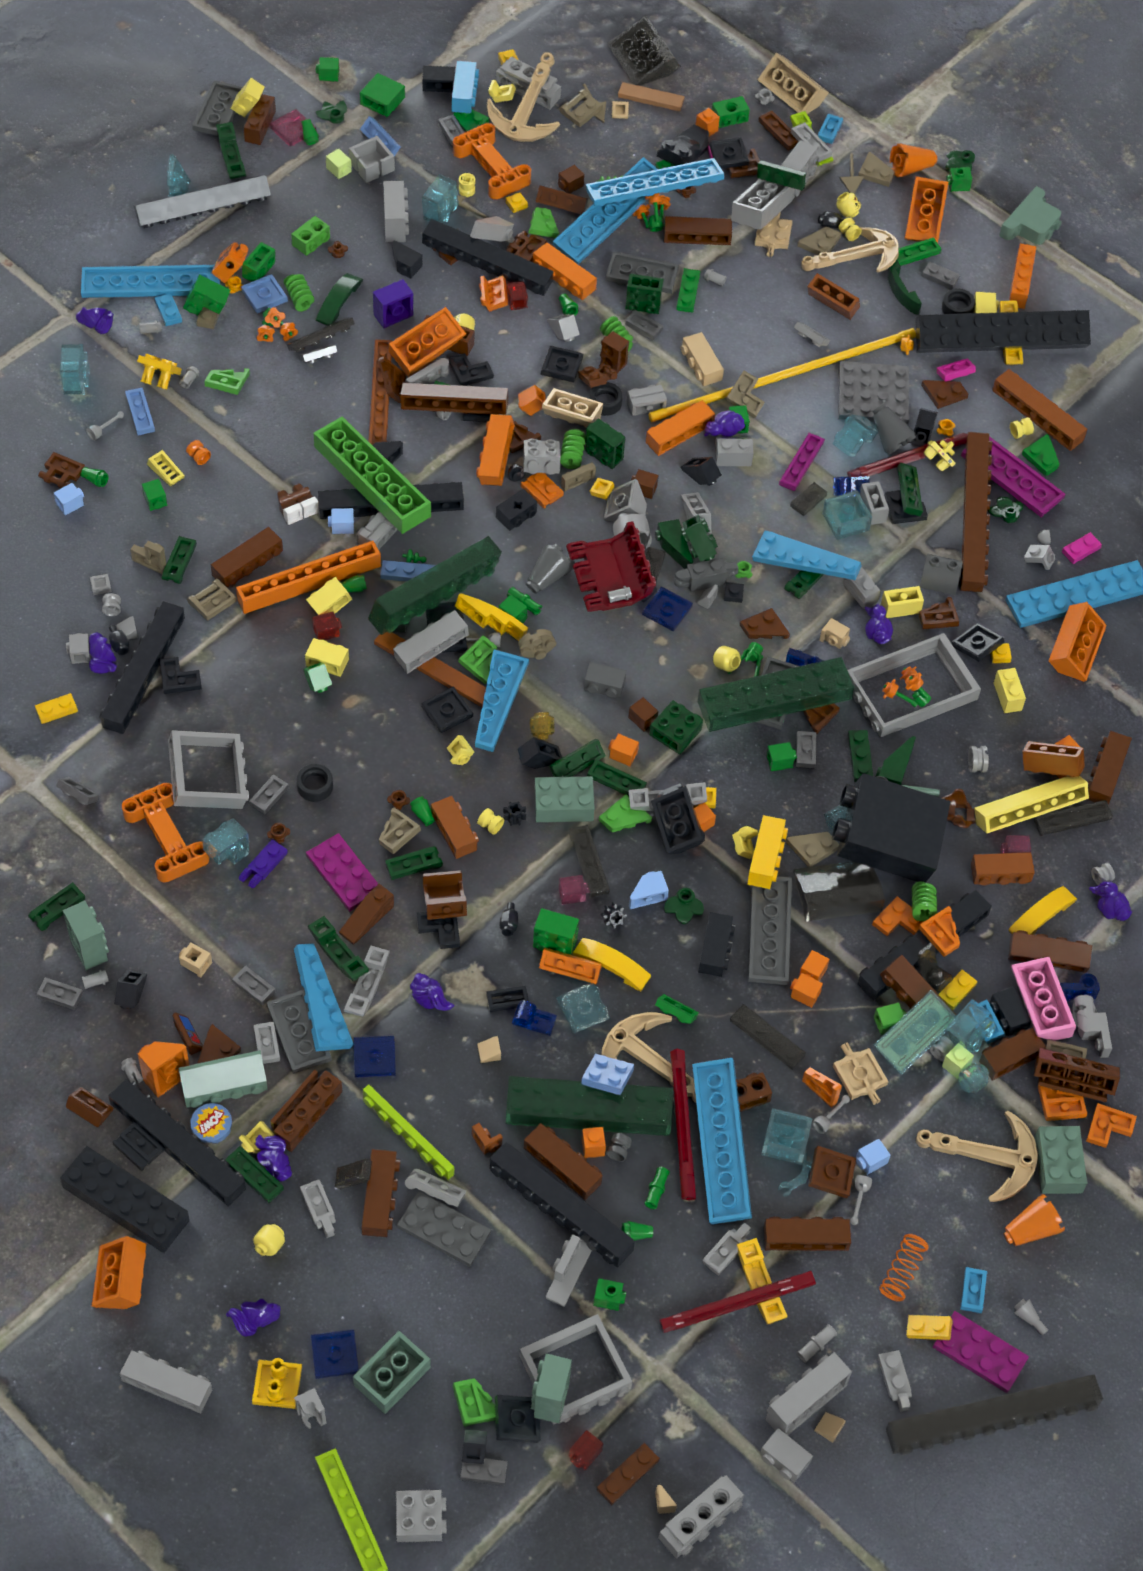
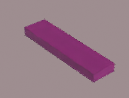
M808 433L780 479V486L796 491L823 446L824 438Z

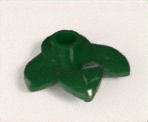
M343 100L336 105L324 101L322 110L316 111V114L319 118L329 120L331 123H341L344 120V114L347 112V105Z
M954 150L946 155L949 160L946 163L945 170L950 171V168L970 167L971 171L972 164L975 161V154L970 150L962 152Z
M999 497L997 505L991 506L988 512L995 517H1002L1007 523H1014L1023 510V504L1020 501L1012 502L1008 497Z
M682 888L676 893V896L668 898L664 907L665 913H675L677 920L681 924L690 922L693 914L703 915L704 910L703 903L695 898L694 892L689 888Z

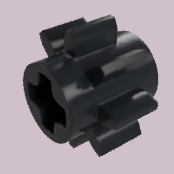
M519 801L509 802L508 808H503L504 821L508 820L510 826L520 825L521 820H526V807H522Z
M614 902L608 907L604 906V913H601V916L606 918L604 923L606 925L611 923L613 928H616V925L619 924L623 925L622 921L624 917H627L622 912L624 907L621 905L617 907Z

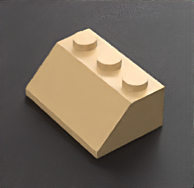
M553 388L542 404V409L546 415L566 420L569 423H576L586 428L598 418L601 419L603 403L555 388Z

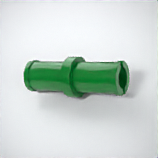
M515 587L509 589L508 593L510 594H507V597L512 595L518 599L535 616L541 612L542 605L533 601L528 594L524 595Z
M657 1167L653 1182L649 1184V1193L644 1205L650 1209H657L661 1194L665 1192V1183L670 1173L667 1168Z

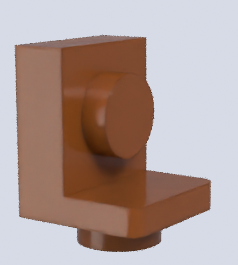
M480 1123L472 1126V1137L484 1155L489 1152H496L501 1147L503 1139L501 1134L491 1138L489 1131L486 1128H482Z

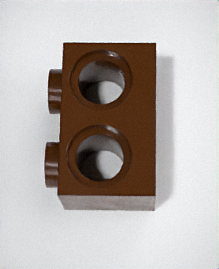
M612 331L601 341L600 364H608L618 374L627 365L629 341Z
M763 1072L759 1074L751 1073L746 1078L736 1079L737 1091L742 1094V1096H738L740 1112L771 1102L772 1091ZM757 1086L761 1090H755L752 1087Z

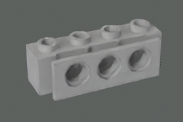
M510 57L496 71V82L501 86L514 84L516 87L515 93L524 97L532 81L533 74L531 72L534 73L536 68ZM548 76L535 103L551 109L561 98V86L556 84L557 78Z
M727 1475L721 1476L665 1525L666 1527L660 1531L659 1540L676 1559L681 1554L686 1556L693 1549L692 1545L697 1540L702 1542L710 1534L709 1530L712 1527L716 1526L718 1528L725 1522L727 1514L730 1512L735 1513L742 1507L743 1504L741 1502L744 1494ZM719 1500L722 1501L724 1504L719 1505L715 1501ZM703 1514L707 1516L708 1519H701L698 1515ZM682 1529H689L691 1533H684Z

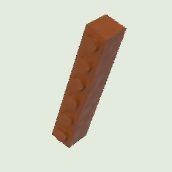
M1008 369L995 379L993 392L1024 416L1029 417L1033 423L1068 450H1073L1084 441L1088 429L1072 418L1070 414L1059 408L1057 404L1046 398L1044 394L1033 388L1031 384L1020 378L1018 374Z

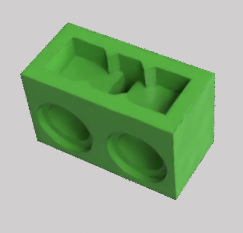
M314 216L291 234L292 246L307 256L329 240L330 226Z

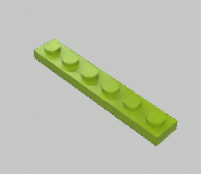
M368 1084L363 1089L364 1103L369 1108L373 1107L377 1111L379 1118L384 1122L387 1121L397 1135L401 1134L405 1138L407 1145L411 1149L415 1148L426 1163L430 1162L439 1176H444L447 1180L453 1177L454 1166Z
M336 1448L315 1457L363 1571H388Z

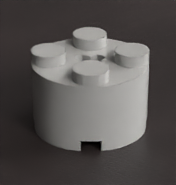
M620 514L613 524L614 536L623 532L627 522L633 521L635 528L639 530L640 542L647 549L652 542L646 516L644 514Z

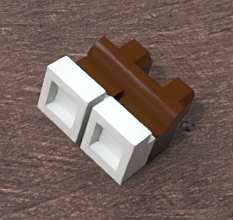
M300 483L294 485L292 488L293 493L288 494L286 490L277 493L279 510L288 525L302 520L303 517L307 518L319 513L318 500L315 496L311 495L308 487L304 488Z

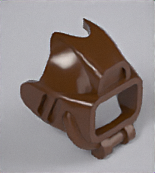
M955 789L953 793L942 797V799L951 801L947 820L951 821L953 825L967 828L971 824L976 823L975 810L967 802L966 795L962 789ZM965 808L967 810V820H964L961 815H955V809Z

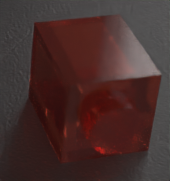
M524 281L507 283V297L510 309L528 308V295Z
M334 612L312 617L313 630L318 640H329L340 636L339 629L342 628L340 619L335 617Z
M586 1430L570 1448V1461L576 1467H582L586 1470L603 1451V1443Z

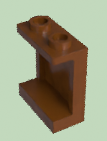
M462 871L426 873L422 875L428 920L467 916V901L464 895Z

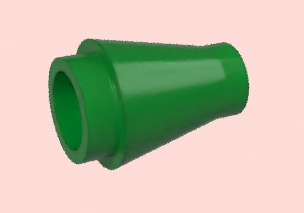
M311 119L303 120L301 123L304 142H306V145L318 143L319 135Z
M561 294L559 301L563 314L575 316L578 313V304L567 294Z
M84 467L81 471V477L97 487H104L109 480V475L104 470Z
M357 574L341 582L348 593L363 592V590L367 589L364 575L359 576Z
M421 796L410 803L412 812L425 826L435 822L427 799Z
M632 1221L622 1223L621 1230L634 1240L653 1237L652 1225H644Z

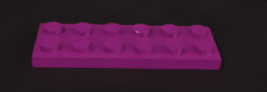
M989 436V440L992 441V450L989 451V455H992L991 466H988V470H991V480L1040 517H1043L1064 499V492ZM964 449L961 453V457H963L964 459L966 456V449Z

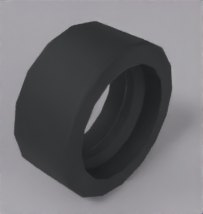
M951 289L943 297L942 311L944 314H968L974 311L975 298L965 289ZM954 300L962 301L968 307L957 309L952 307L949 302Z
M607 382V384L592 387L589 397L591 400L597 401L596 397L601 394H609L616 398V401L613 403H603L602 416H610L620 410L623 395L617 385Z
M321 764L304 766L297 775V790L300 796L311 802L326 799L333 790V775L331 771ZM318 775L326 779V785L318 790L307 789L304 786V780L310 776Z

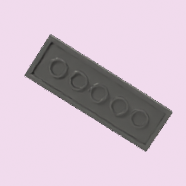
M777 877L776 882H772L771 889L752 885L748 982L788 985L792 878Z

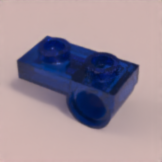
M869 476L833 477V495H860L861 485L869 483Z
M789 648L785 662L803 667L802 676L806 681L812 682L818 679L823 670L824 660Z
M1090 973L1083 974L1078 983H1060L1066 1001H1071L1080 995H1088L1096 999L1100 991L1097 978Z
M520 1001L512 1024L551 1036L557 1015L538 1010L536 1005L529 1001Z

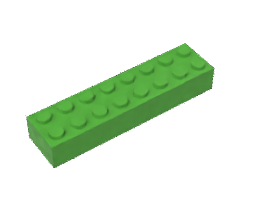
M343 416L314 432V447L402 534L431 517V502Z

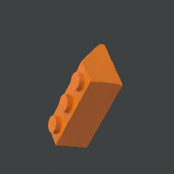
M154 1041L152 1044L142 1047L140 1052L137 1053L143 1081L157 1098L181 1082L180 1067L190 1066L187 1048L184 1044Z
M125 1236L99 1246L92 1307L127 1309L139 1305L144 1276L146 1243Z

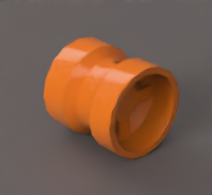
M199 440L191 442L186 449V452L190 457H194V461L198 465L205 464L211 457V452L204 448V445Z

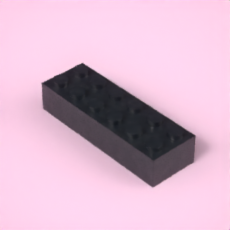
M85 1146L60 1177L65 1190L162 1253L167 1251L190 1221L186 1209L88 1146Z

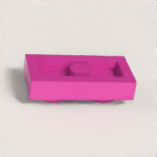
M968 358L937 367V374L944 381H951L976 372V366Z
M1090 532L1063 547L1062 553L1074 564L1101 549L1102 544Z

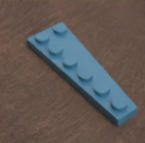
M766 530L752 556L755 562L856 580L861 569V562Z
M493 650L475 747L491 752L494 751L528 667L529 659Z
M296 945L294 953L300 973L301 985L306 993L304 999L309 1007L308 1018L312 1021L313 1028L311 1031L316 1051L351 1049L354 1043L315 945Z

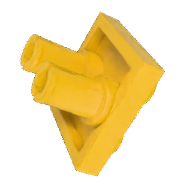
M145 354V357L138 356L137 362L145 366L140 382L151 385L155 370L160 369L161 374L156 387L167 390L171 375L181 374L182 369L177 367V363L163 358L161 360V358Z
M275 1358L272 1361L259 1360L252 1404L296 1409L294 1397L298 1396L302 1364L287 1363L281 1358Z

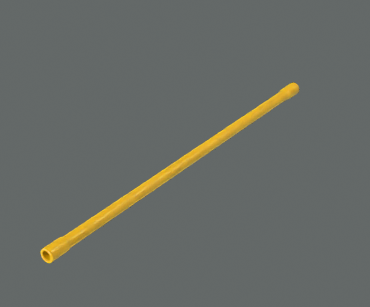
M914 328L907 329L892 336L758 378L759 380L753 389L901 342L902 338H907L908 334L911 335V339L916 338V331ZM733 387L649 412V420L652 423L665 419L668 416L677 414L679 411H684L692 404L698 403L701 400L708 404L727 398Z

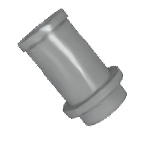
M707 269L704 278L707 282L712 281L723 287L727 276L714 272V269Z
M155 320V322L140 323L141 334L155 332L159 334V332H162L161 321Z
M194 366L187 368L186 374L179 381V384L183 388L189 389L192 382L199 377V370Z
M623 586L622 589L608 591L610 603L632 598L630 587Z
M99 970L98 973L82 977L85 989L100 984L106 985V982H109L106 970Z
M127 1058L121 1062V1069L126 1072L131 1083H136L134 1076H136L138 1083L143 1080L136 1066V1060Z

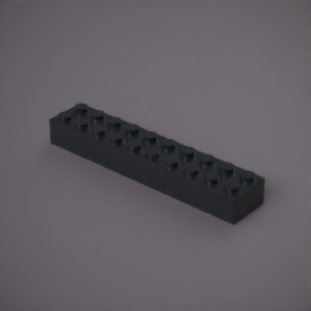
M1089 310L918 315L915 319L917 353L999 351L1013 348H1022V350L1086 348L1091 344Z

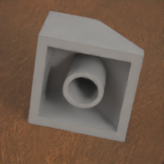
M715 436L717 466H752L753 439L750 436Z

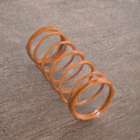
M913 1234L904 1235L903 1241L900 1243L901 1249L896 1252L897 1259L892 1260V1268L887 1270L888 1278L883 1279L879 1287L884 1296L894 1301H903L906 1297L904 1292L898 1287L902 1289H909L910 1287L900 1279L890 1278L889 1271L894 1270L903 1278L914 1279L910 1272L894 1268V1261L899 1260L901 1264L911 1270L919 1269L915 1263L899 1258L898 1252L903 1251L912 1259L923 1260L919 1253L903 1249V1242L911 1249L919 1252H925L929 1248L925 1240ZM907 1237H908V1238H913V1239H916V1240H918V1241L910 1240V1239L906 1240V1238H907ZM908 1241L918 1243L925 1247V1249L918 1248L909 1243ZM906 1251L915 1253L916 1255L921 1257V1259H917L911 1256ZM902 1261L913 1264L917 1269L907 1266ZM897 1270H900V1271H903V1272L909 1274L910 1276H912V1278H908V1277L902 1275V1274L899 1273ZM890 1279L896 1286L884 1282ZM893 1280L905 1284L908 1288L898 1285ZM886 1287L897 1291L902 1297L894 1295Z

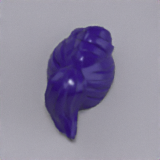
M83 307L76 314V320L89 328H95L100 334H106L112 327L114 313L104 308L87 310Z
M731 410L720 412L716 415L714 422H707L704 436L722 435L731 437L745 427L744 419L740 414Z
M879 604L872 608L866 606L865 610L871 617L865 626L867 638L873 639L874 642L879 644L889 642L892 639L893 626L891 621L885 617L887 611Z
M98 632L89 636V653L92 656L89 661V667L94 673L115 672L117 665L113 662H116L117 658L111 650V645L106 643L107 638Z
M1108 881L1102 882L1098 886L1089 887L1092 893L1101 896L1097 906L1105 918L1125 921L1130 917L1132 910L1129 901L1123 893L1118 891L1115 883Z
M422 973L415 975L414 980L410 984V989L417 1003L426 1009L436 1008L443 1011L454 1007V1004L445 999L442 986L437 980L429 978L426 974Z
M258 1135L255 1139V1144L261 1150L257 1153V1159L260 1164L281 1182L290 1178L292 1171L289 1157L284 1153L286 1149L284 1139L280 1136L262 1138L261 1135Z
M259 1299L257 1302H243L241 1304L242 1311L231 1308L226 1313V1316L231 1317L238 1332L246 1337L255 1334L258 1327H265L271 1324V1322L278 1320L281 1307L278 1304L267 1303L264 1299Z

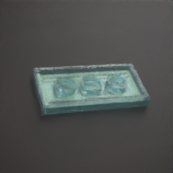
M930 990L879 1038L873 1046L902 1075L959 1018Z

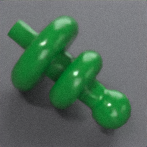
M409 549L407 554L402 555L408 563H411V560H413V563L418 561L425 563L427 561V558L425 556L420 557L418 552L413 555L412 549Z

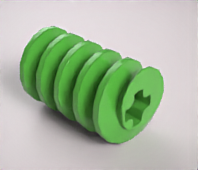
M302 274L287 276L284 279V285L296 310L300 312L306 311L315 299L305 277Z
M616 316L608 318L601 324L600 331L604 336H608L612 331L629 341L628 351L631 350L633 347V336L629 334V331L626 330L621 321H618Z
M572 429L564 434L560 464L567 469H577L581 466L580 463L586 440V434L583 431Z
M916 882L912 886V914L916 921H926L937 914V891L934 885L930 883Z

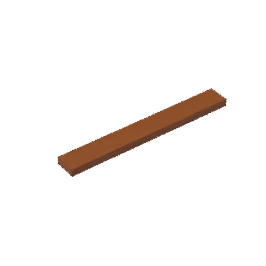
M375 340L369 443L371 445L375 442H387L389 395L386 391L378 359L384 356L391 362L392 355L389 353V343L392 340Z
M385 628L374 640V644L394 656L393 649L397 644L406 640ZM433 657L416 668L448 688L454 687L461 696L483 707L486 687L439 659Z

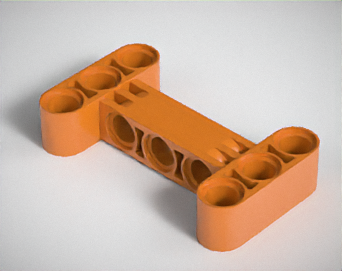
M486 123L456 136L453 139V155L457 158H464L471 154L492 177L489 180L488 195L491 199L497 200L529 186L531 183V167L522 164L512 168L493 146L495 143V126Z
M170 783L157 785L124 800L122 803L125 821L135 823L145 818L166 856L159 858L155 862L157 879L165 883L205 866L210 860L208 845L199 841L186 846L166 809L174 805L172 784Z

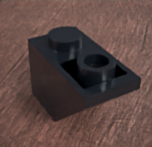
M920 408L914 428L916 438L910 443L919 446L929 443L938 412Z

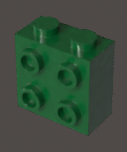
M630 274L625 309L659 314L664 279Z
M598 418L586 428L585 451L590 456L598 459L604 466L614 469L624 459L626 437Z
M698 514L682 522L684 527L681 529L686 542H691L690 548L695 558L698 557L701 562L713 559L714 555L717 554L716 548L718 545L713 534H708L710 530L705 518L701 519Z
M672 700L650 725L649 735L680 755L701 732L703 719L698 714L686 709L684 705Z

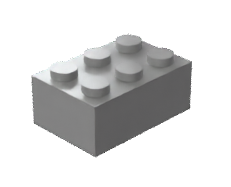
M800 140L781 165L805 172V186L808 183L809 177L813 176L816 171L817 147ZM793 188L792 200L795 196L798 197L801 190Z
M384 181L385 242H393L394 240L406 242V235H409V225H405V223H409V214L405 212L408 211V200L404 198H408L407 188H404V181Z

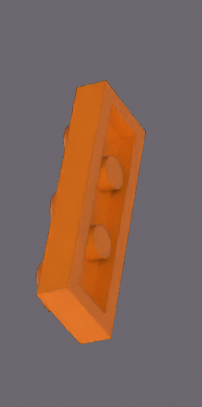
M544 948L539 968L597 984L602 963Z

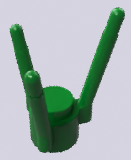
M756 642L750 643L740 656L741 661L743 659L746 662L748 660L751 662L757 660L753 688L756 687L763 655H761L763 647Z

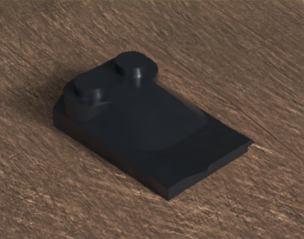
M694 124L679 133L672 140L662 142L661 148L657 152V157L675 166L692 163L708 150L709 132Z
M679 783L660 791L657 798L651 800L668 854L682 853L701 845L705 841V833L700 827L686 786H682Z

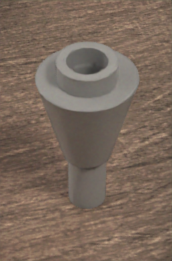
M1022 1299L1014 1306L1016 1309L1014 1314L1030 1325H1033L1041 1335L1048 1331L1046 1326L1039 1320L1040 1318L1030 1299L1027 1301Z

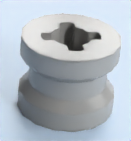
M113 593L104 595L102 598V603L104 604L102 606L103 614L107 616L120 614L121 597Z
M1104 863L1100 868L1095 867L1091 870L1092 878L1097 885L1115 879L1114 870L1109 863Z
M940 1036L937 1039V1043L932 1044L929 1049L936 1059L944 1061L945 1056L955 1045L947 1037Z

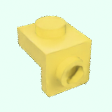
M492 80L489 87V95L495 103L510 101L513 99L516 87L514 84L499 86L496 80Z
M458 735L447 747L453 756L450 760L452 764L464 765L474 753L462 735Z
M745 826L732 835L735 851L738 855L748 859L753 858L754 848L751 839L759 834L758 830Z
M260 1121L246 1136L241 1135L239 1137L242 1141L241 1146L248 1153H258L261 1151L255 1144V1139L258 1135H261L262 1138L275 1136L263 1121Z

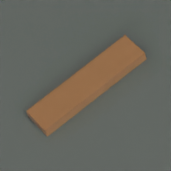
M622 82L618 92L619 98L681 111L685 96Z

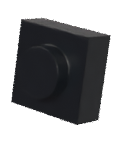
M726 582L724 601L742 603L744 584Z

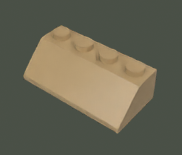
M778 53L774 55L758 78L759 82L798 113L805 111L808 114L821 105L829 93L787 58Z

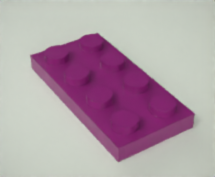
M339 833L306 852L307 858L349 912L357 908L365 896L378 885L377 881Z
M954 1311L951 1316L950 1340H936L933 1348L1008 1394L1029 1356Z

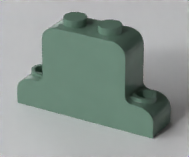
M1036 186L1002 224L999 236L1006 240H1012L1019 235L1034 244L1041 245L1046 239L1049 240L1054 230L1060 228L1062 223L1060 221L1061 211L1046 203L1044 198L1045 191Z

